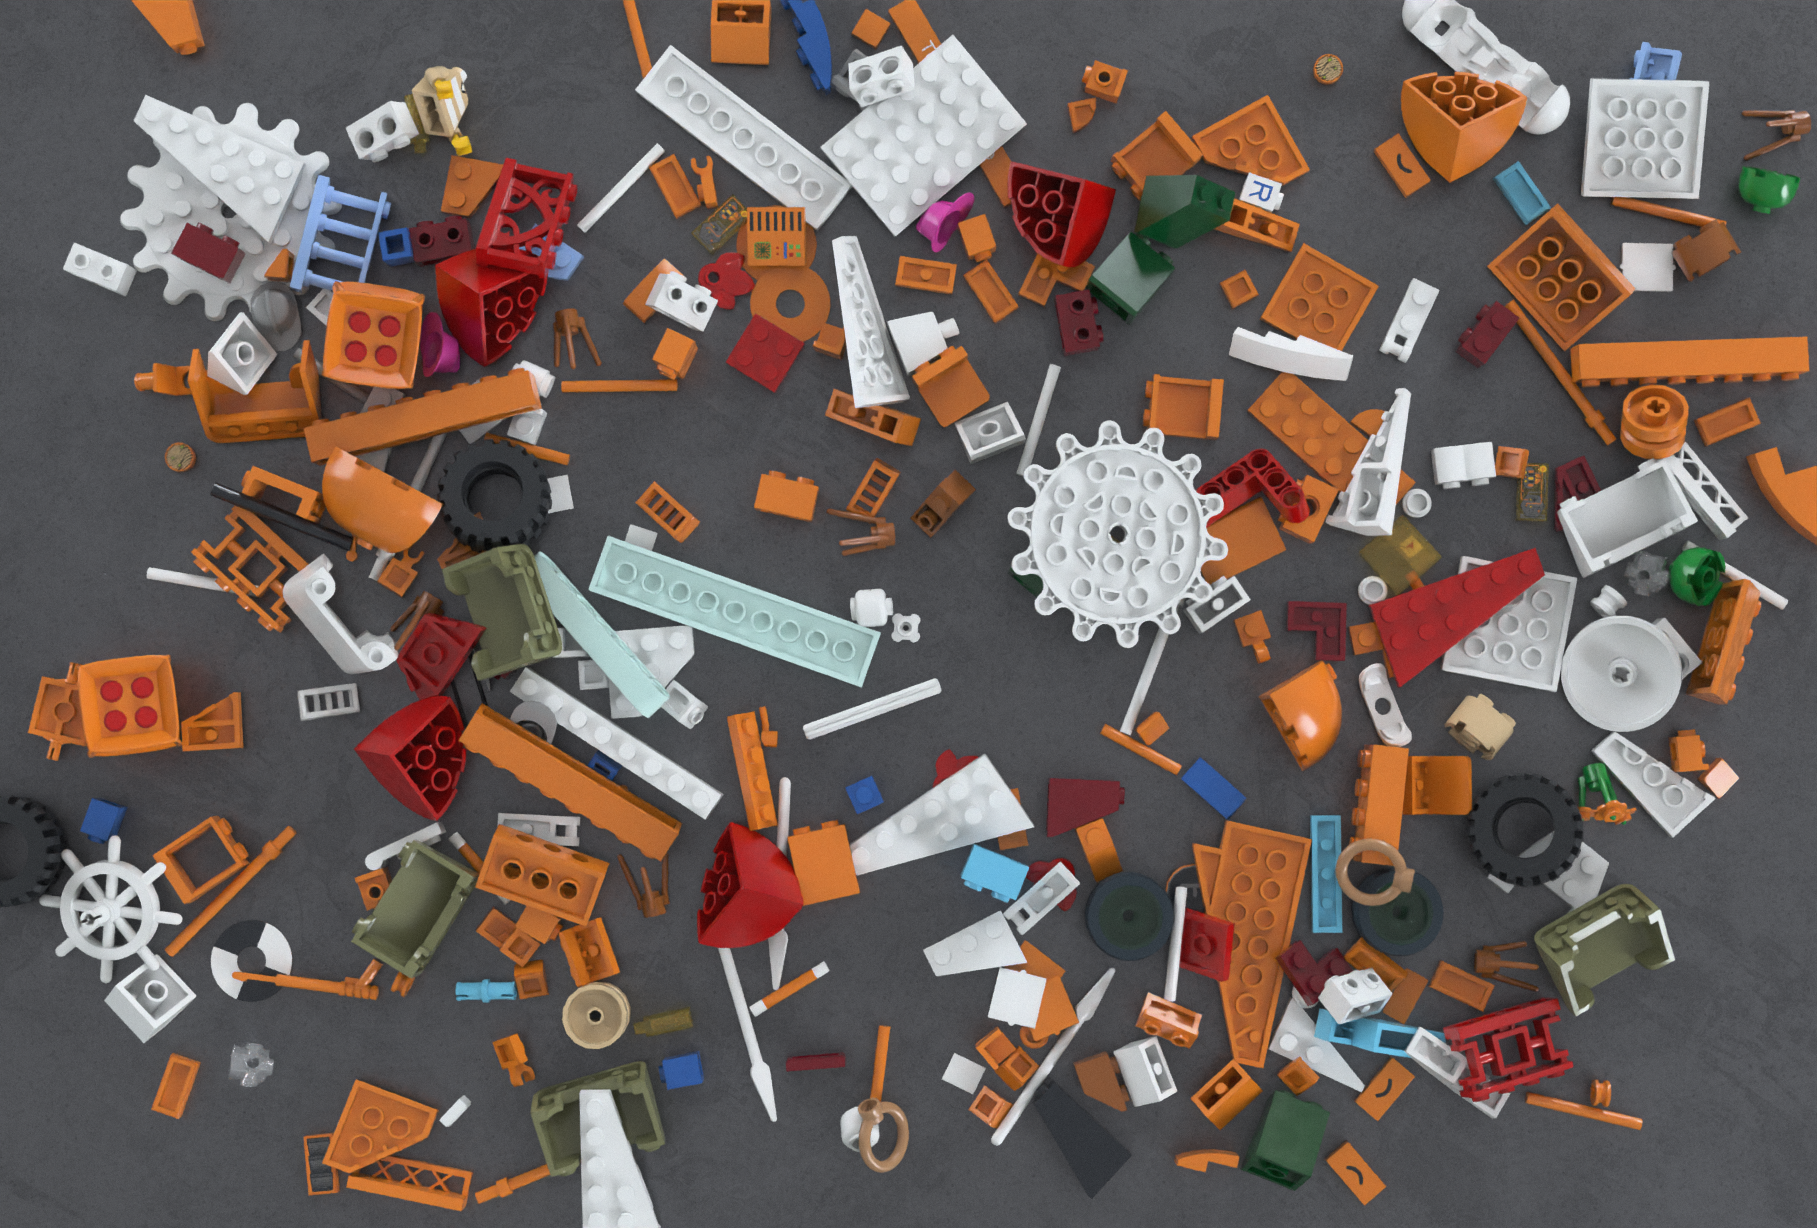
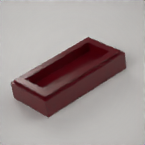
M844 1052L791 1056L786 1060L787 1072L846 1066Z

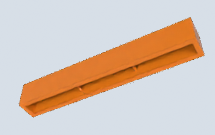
M1808 337L1578 344L1570 348L1572 383H1582V387L1600 386V382H1610L1611 386L1629 385L1628 381H1639V385H1655L1657 380H1667L1668 384L1686 383L1685 379H1696V383L1702 384L1712 383L1714 378H1724V382L1731 383L1742 381V377H1753L1754 382L1771 380V376H1781L1782 381L1797 380L1800 374L1809 372Z
M517 368L508 371V376L497 378L496 375L480 378V383L477 384L459 383L451 386L452 390L441 393V390H432L423 394L424 397L415 400L412 397H405L396 400L395 405L385 407L384 404L368 407V412L357 414L355 411L343 413L340 415V419L337 420L320 419L313 421L312 426L304 428L311 462L319 466L327 464L335 446L356 457L542 409L535 376L530 371H525L524 368Z
M481 703L458 740L469 751L480 753L487 757L494 766L505 768L514 773L519 781L527 784L530 783L539 788L544 796L559 800L571 812L580 813L589 818L596 827L605 828L614 833L621 842L631 843L648 858H656L661 861L680 832L683 823Z

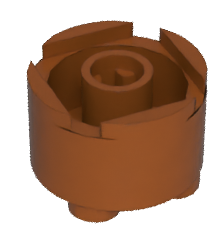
M1715 219L1701 227L1699 230L1701 234L1692 239L1689 234L1674 243L1673 247L1675 250L1671 253L1688 282L1695 279L1692 274L1697 273L1701 277L1727 262L1731 258L1730 252H1733L1735 256L1741 253L1724 222L1719 224Z

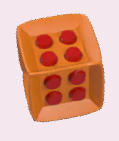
M335 281L332 286L334 294L330 303L326 327L322 376L352 384L390 389H412L419 350L425 295L390 286Z
M171 655L134 656L77 666L81 717L89 758L95 756L129 755L182 746L176 690L170 664Z

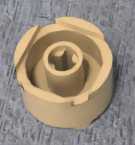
M1479 694L1477 698L1466 696L1444 724L1445 728L1451 726V730L1448 733L1465 749L1473 754L1476 750L1484 753L1481 758L1492 760L1514 732L1513 727L1516 722L1505 713L1500 714L1494 709V703L1485 695Z

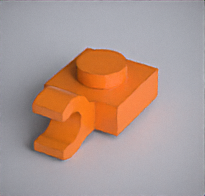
M706 156L707 166L705 168L697 167L696 159L692 158V170L701 177L702 184L697 185L699 202L705 201L707 209L719 208L711 156Z
M1260 610L1233 620L1242 647L1252 646L1257 663L1260 664L1271 659L1264 640L1271 638L1262 611Z
M518 1033L492 1042L502 1070L508 1068L513 1087L524 1084L521 1074L524 1076L525 1082L535 1079L533 1069L524 1064L528 1059Z

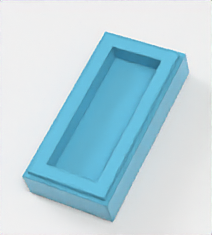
M1519 161L1493 178L1525 226L1551 209Z

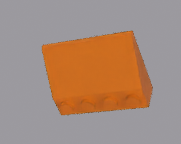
M1558 203L1487 266L1564 351L1627 299L1635 290V287Z
M1741 579L1723 583L1719 594L1714 599L1697 654L1702 663L1692 671L1686 695L1718 705L1727 704L1728 700L1731 701L1736 692L1734 680L1736 674L1742 670L1745 657L1742 656L1745 645L1750 643L1753 635V629L1750 628L1753 617H1757L1761 608V601H1759L1761 593L1750 580Z

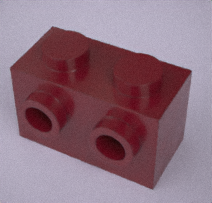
M450 216L445 218V222L436 224L433 221H422L416 223L417 227L409 228L414 261L419 267L436 265L458 254L475 249L471 224L466 218L462 219V216Z
M198 222L196 227L186 223L171 254L230 284L246 254L238 248L240 243L226 235L222 239L212 235L214 230Z
M1090 289L1055 295L1054 304L1064 356L1097 351L1100 347L1099 342H1104L1101 325H1096L1094 314L1099 313L1096 296L1091 297Z
M1495 301L1490 306L1485 304L1475 316L1478 320L1472 329L1467 327L1457 340L1461 344L1455 352L1477 369L1488 361L1519 320L1518 316L1498 301Z

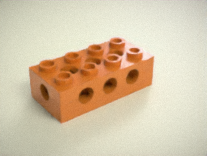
M499 824L493 835L475 888L587 927L610 863ZM510 863H516L520 868L513 867ZM538 873H544L547 877H541ZM566 883H572L575 887H569Z

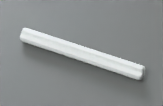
M934 678L803 726L805 736L811 740L939 694L941 686L938 679Z

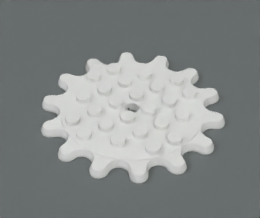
M251 103L241 104L237 108L235 118L228 124L218 123L212 111L205 106L197 107L192 115L303 162L306 165L271 244L238 214L233 218H225L222 213L227 204L154 139L153 143L160 152L159 162L153 167L135 165L129 169L127 174L129 182L140 188L144 194L143 202L139 207L125 210L120 217L121 225L125 229L138 230L146 236V246L133 258L135 269L142 273L157 268L166 271L169 280L163 291L164 300L168 304L178 305L189 294H200L205 301V315L212 321L222 320L226 315L228 305L234 300L246 302L251 312V298L254 291L268 282H277L268 280L264 277V274L282 249H288L295 255V267L316 179L329 166V158L324 152L315 151L309 155H300L296 152L294 141L299 134V126L294 120H282L275 129L270 131L261 129L257 121V108ZM332 201L330 204L325 203L322 214L327 216L337 214L341 210L342 204ZM198 222L214 230L212 235L220 239L226 235L240 243L238 248L246 254L230 284L171 254L186 223L195 227ZM318 230L316 242H319L320 246L335 250L334 242L323 236ZM279 282L290 289V282ZM304 286L302 293L292 292L294 295H304L309 290V287Z
M1108 420L1100 425L1098 442L1093 447H1084L1074 435L1065 433L1059 436L1056 441V448L1060 454V464L1057 468L1047 470L1037 464H1032L1025 469L1023 478L1035 491V502L1027 508H1013L1008 513L1007 518L1012 528L1026 532L1030 543L1026 551L1017 554L1012 559L1011 565L1013 571L1018 575L1036 574L1042 579L1043 590L1034 603L1035 609L1039 614L1050 615L1058 608H1068L1074 615L1072 633L1077 640L1088 641L1092 638L1098 626L1108 624L1114 628L1119 645L1124 648H1131L1138 642V630L1143 622L1153 621L1162 632L1174 634L1181 626V621L1176 611L1177 604L1181 599L1191 598L1198 603H1205L1211 599L1213 590L1202 578L1201 567L1208 560L1219 561L1224 559L1228 553V546L1223 540L1210 536L1206 525L1209 518L1221 513L1224 501L1218 494L1201 495L1194 490L1193 479L1201 469V460L1198 456L1186 454L1178 461H1169L1164 457L1162 447L1165 438L1161 430L1149 428L1145 431L1139 443L1128 444L1121 436L1119 425L1114 421ZM1114 526L1121 527L1124 531V539L1120 543L1113 541L1111 534H1109Z

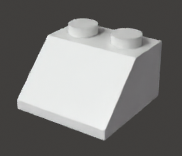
M158 954L155 955L160 963L157 970L149 969L144 963L115 985L104 1000L143 1043L162 1030L196 998L194 992Z

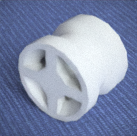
M1604 585L1598 598H1593L1589 602L1591 607L1604 618L1616 616V612L1627 605L1625 598L1608 585Z

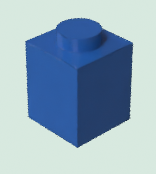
M407 227L378 232L382 259L389 267L415 262L410 232Z
M873 776L845 787L857 814L884 803Z
M101 797L92 798L80 831L89 834L87 839L104 844L105 841H109L111 836L118 835L128 807Z
M699 1051L665 1057L662 1060L663 1065L659 1066L661 1083L667 1084V1090L700 1084L704 1081Z

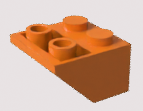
M712 0V63L769 65L772 14L770 0Z

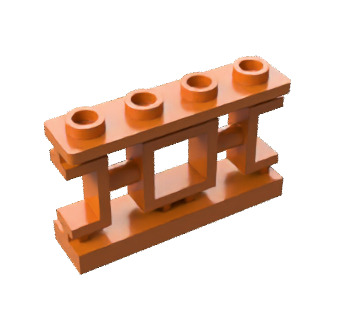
M234 505L232 508L233 512L224 518L234 529L215 549L203 540L197 549L194 548L191 551L197 557L193 562L205 573L211 570L218 577L215 582L228 593L232 589L239 596L236 601L246 611L255 610L260 615L257 621L268 631L271 632L274 628L281 633L284 629L283 627L292 619L282 611L287 603L283 598L284 584L279 581V578L288 568L280 560L284 557L298 571H301L309 563L254 513ZM240 519L244 520L269 544L264 547L255 540L245 550L236 541L246 531L238 521ZM227 550L238 558L228 568L236 577L233 581L205 556L208 552L217 560ZM260 551L277 568L257 588L239 570ZM271 588L280 597L270 608L279 616L276 620L248 595L251 591L261 598Z

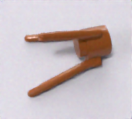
M1744 110L1742 112L1743 116L1782 118L1781 120L1768 121L1766 126H1781L1783 134H1788V137L1745 155L1744 160L1748 161L1790 142L1800 141L1801 135L1808 134L1811 130L1809 113L1807 111L1795 112V110Z
M574 308L555 312L556 322L553 323L554 366L559 367L561 336H565L570 368H576L572 336L579 333L578 329H580L596 365L601 366V360L585 326L584 317H578L577 309Z
M827 509V513L875 524V526L869 529V537L840 540V546L866 544L843 550L841 553L843 556L873 549H884L886 546L895 545L894 523H886L885 517L875 518L842 510Z
M423 591L421 596L417 595L413 603L390 627V630L394 632L413 611L416 613L395 644L394 649H400L420 618L425 614L433 613L442 616L445 612L440 609L443 601L426 591Z
M668 852L663 857L661 895L659 890H651L646 868L642 867L640 869L645 889L642 897L621 854L617 856L636 899L638 910H642L644 918L665 914V905L670 904L668 897Z
M1514 942L1495 946L1483 945L1482 950L1475 951L1474 972L1481 973V978L1495 979L1534 992L1539 990L1537 986L1494 973V971L1499 972L1500 967L1538 970V964L1502 961L1500 954H1495V952L1526 947L1527 942Z

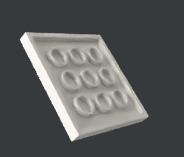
M1590 78L1581 195L1590 197L1699 199L1709 81Z
M1461 556L1458 574L1492 563V561ZM1544 572L1545 576L1445 652L1442 656L1440 670L1557 692L1577 578Z

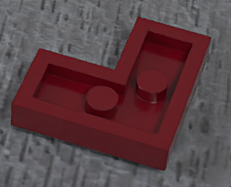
M1287 601L1286 631H1315V660L1345 661L1347 603Z
M1301 940L1295 941L1275 957L1307 1006L1314 1005L1319 1001L1318 997L1324 990V984L1329 978L1335 975H1347L1353 971L1338 948L1331 949L1315 962Z

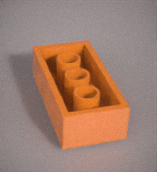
M1370 744L1364 745V750H1359L1357 765L1362 767L1361 779H1356L1354 794L1359 796L1358 807L1353 808L1351 823L1356 826L1355 836L1350 837L1349 845L1361 839L1372 838L1385 841L1397 850L1399 849L1409 748ZM1373 850L1362 851L1352 858L1354 861L1394 866L1386 855Z

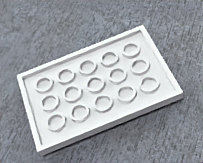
M951 35L913 68L915 90L870 104L820 147L894 237L1027 125L954 35Z

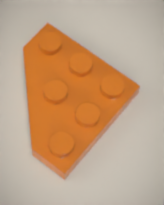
M1268 95L1198 132L1191 138L1203 154L1202 158L1206 164L1244 175L1252 173L1281 183L1283 186L1310 170Z
M356 1079L322 1163L349 1174L427 1139L439 1110Z

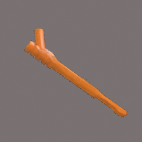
M373 958L359 979L345 977V981L341 982L277 974L275 977L245 972H233L232 977L240 981H247L248 979L274 982L276 986L376 1000L379 994V986H371L369 984L383 964Z

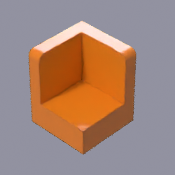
M823 323L819 337L813 343L814 350L842 360L847 347L844 327L842 329Z
M998 1026L975 1044L976 1049L994 1070L999 1067V1063L1016 1050V1047Z

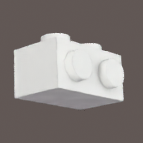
M671 271L670 275L660 273L645 305L692 330L703 332L718 300L710 296L711 291L697 284L695 287L686 284L687 278L676 272Z
M1223 576L1212 583L1210 586L1212 587L1213 595L1208 602L1198 603L1191 598L1186 601L1189 607L1184 609L1183 612L1198 634L1203 633L1251 600L1235 576L1228 580Z
M1368 968L1361 971L1354 970L1343 976H1332L1325 982V988L1318 999L1338 1024H1343L1380 1013L1392 996V992L1373 968Z
M1157 1036L1131 1042L1114 1051L1134 1107L1160 1102L1177 1092Z

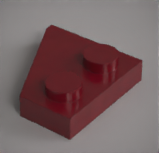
M1584 455L1555 468L1556 532L1563 529L1557 511L1561 509L1560 503L1574 496L1579 501L1601 491Z

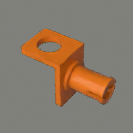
M153 363V372L137 373L134 377V384L138 391L153 389L154 392L172 396L192 395L190 388H187L184 384V377L189 373L190 366L175 367Z

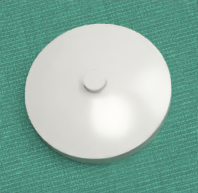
M1610 616L1590 623L1572 639L1563 657L1561 680L1569 703L1582 718L1602 729L1629 732L1640 730L1656 723L1672 708L1681 687L1682 666L1674 644L1658 627L1636 617Z

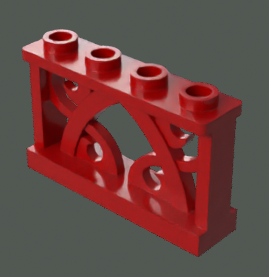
M505 158L476 245V265L487 268L489 265L539 275V278L546 279L548 269L553 270L557 255L554 252L555 247H560L564 234V230L561 229L562 225L568 224L571 207H568L570 201L575 202L578 185L573 184L574 174L569 172L563 174L517 164L515 159ZM524 182L532 183V184H535V185H534L533 187H530L529 185H527V184L524 183ZM543 187L559 189L560 195L557 198H550L549 194L552 193V189L543 191L541 195L538 191ZM514 197L518 198L520 201L523 197L525 198L522 202L518 204L512 203L510 201ZM532 203L541 214L544 222L534 229L520 234L516 222L510 217L505 216V214L520 212ZM551 208H556L554 214H553ZM504 227H509L512 229L514 236H510V231L503 233L500 230ZM525 246L527 253L532 255L531 249L534 247L540 248L542 252L536 258L524 256L521 254L519 247ZM513 249V250H514V253L506 252V251H502V250Z

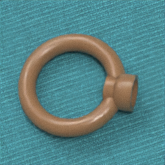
M1372 838L1355 841L1348 845L1338 857L1336 863L1338 884L1342 891L1357 903L1368 906L1383 905L1394 900L1402 891L1407 893L1411 891L1415 870L1407 868L1400 852L1385 841ZM1362 851H1378L1392 861L1395 875L1393 884L1386 891L1378 894H1368L1358 890L1350 882L1347 872L1349 862L1356 854Z
M877 1098L866 1099L858 1106V1112L863 1119L859 1131L860 1154L864 1163L871 1170L879 1173L888 1172L900 1163L906 1152L909 1140L908 1121L902 1109L895 1103L889 1101L880 1102ZM888 1113L896 1122L897 1142L889 1158L880 1161L875 1158L871 1149V1131L873 1125H877L883 1120V1114Z

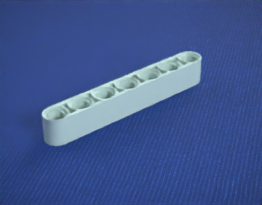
M538 552L534 557L553 615L632 705L645 717H651L670 698L669 693L555 563L544 553Z

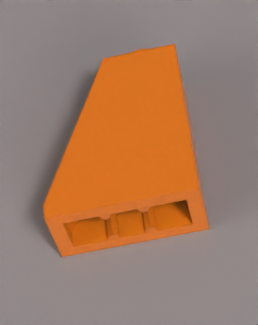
M131 0L177 54H192L197 51V48L205 46L193 0Z

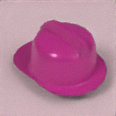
M972 193L963 194L954 203L943 200L937 201L922 214L916 229L931 241L932 251L936 253L941 251L957 229L958 223L964 221L968 216L975 200Z
M430 312L422 323L420 334L423 374L425 377H430L434 372L455 373L460 369L459 342L455 337L443 331L440 316L436 312Z

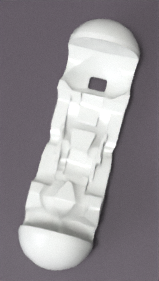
M1405 0L1402 9V19L1406 29L1456 72L1479 74L1480 80L1495 84L1496 80L1501 81L1527 97L1524 113L1518 124L1525 132L1536 135L1546 134L1557 129L1565 121L1570 108V96L1566 87L1563 84L1561 86L1554 85L1546 71L1536 62L1527 61L1512 48L1499 43L1497 37L1477 20L1475 12L1471 8L1464 7L1455 0ZM1441 21H1445L1450 26L1443 36L1435 32V28Z

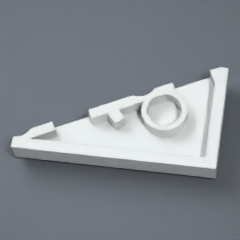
M1290 997L1270 1040L1268 1049L1291 1060H1295L1300 1056L1312 1070L1362 1092L1365 1085L1330 1042L1314 1037L1316 1024L1304 1009L1299 1007L1293 998Z

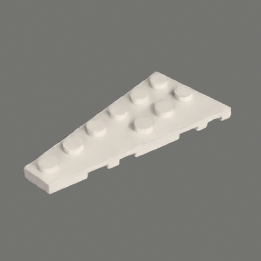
M145 95L134 122L271 244L306 165L303 162Z
M983 754L849 845L856 875H861L1034 827V824L987 755Z

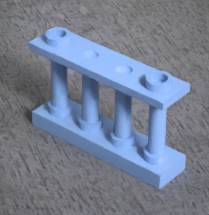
M318 175L290 283V290L302 293L303 287H309L310 285L332 290L335 281L343 282L313 274V270L308 268L311 258L316 259L317 257L361 268L358 282L366 283L382 218L388 219L391 202L387 201V193L381 192L379 202L336 191L333 186H330L329 177ZM332 201L376 213L372 230L327 218L326 214H322L325 203L330 204ZM326 229L369 241L365 258L320 246V243L316 242L318 230L323 232Z

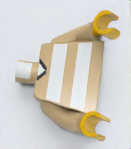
M444 66L428 68L425 71L424 78L412 89L425 133L448 137L458 156L472 153V146L468 136L463 137L458 128V124L468 106V97L463 84L467 78L465 71L459 67H453L452 69H447Z

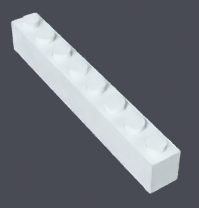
M525 667L510 690L512 694L525 702L536 701L548 706L555 714L558 724L705 820L709 818L724 795L531 668Z

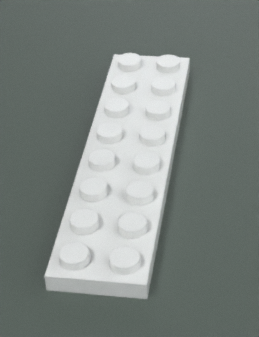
M671 45L635 89L637 94L783 206L805 207L806 223L816 231L821 228L852 188V185L844 177Z

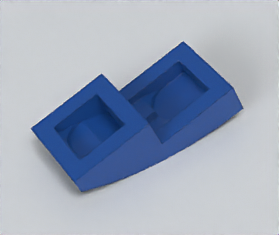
M1201 757L1181 778L1185 784L1201 796L1226 820H1229L1247 799Z

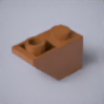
M954 470L935 488L910 519L931 538L957 512L976 489L959 472Z
M1104 1051L1073 1062L1084 1094L1121 1112L1127 1110L1125 1102L1130 1101L1125 1085H1119L1115 1074L1120 1073L1114 1056L1109 1058L1107 1052Z

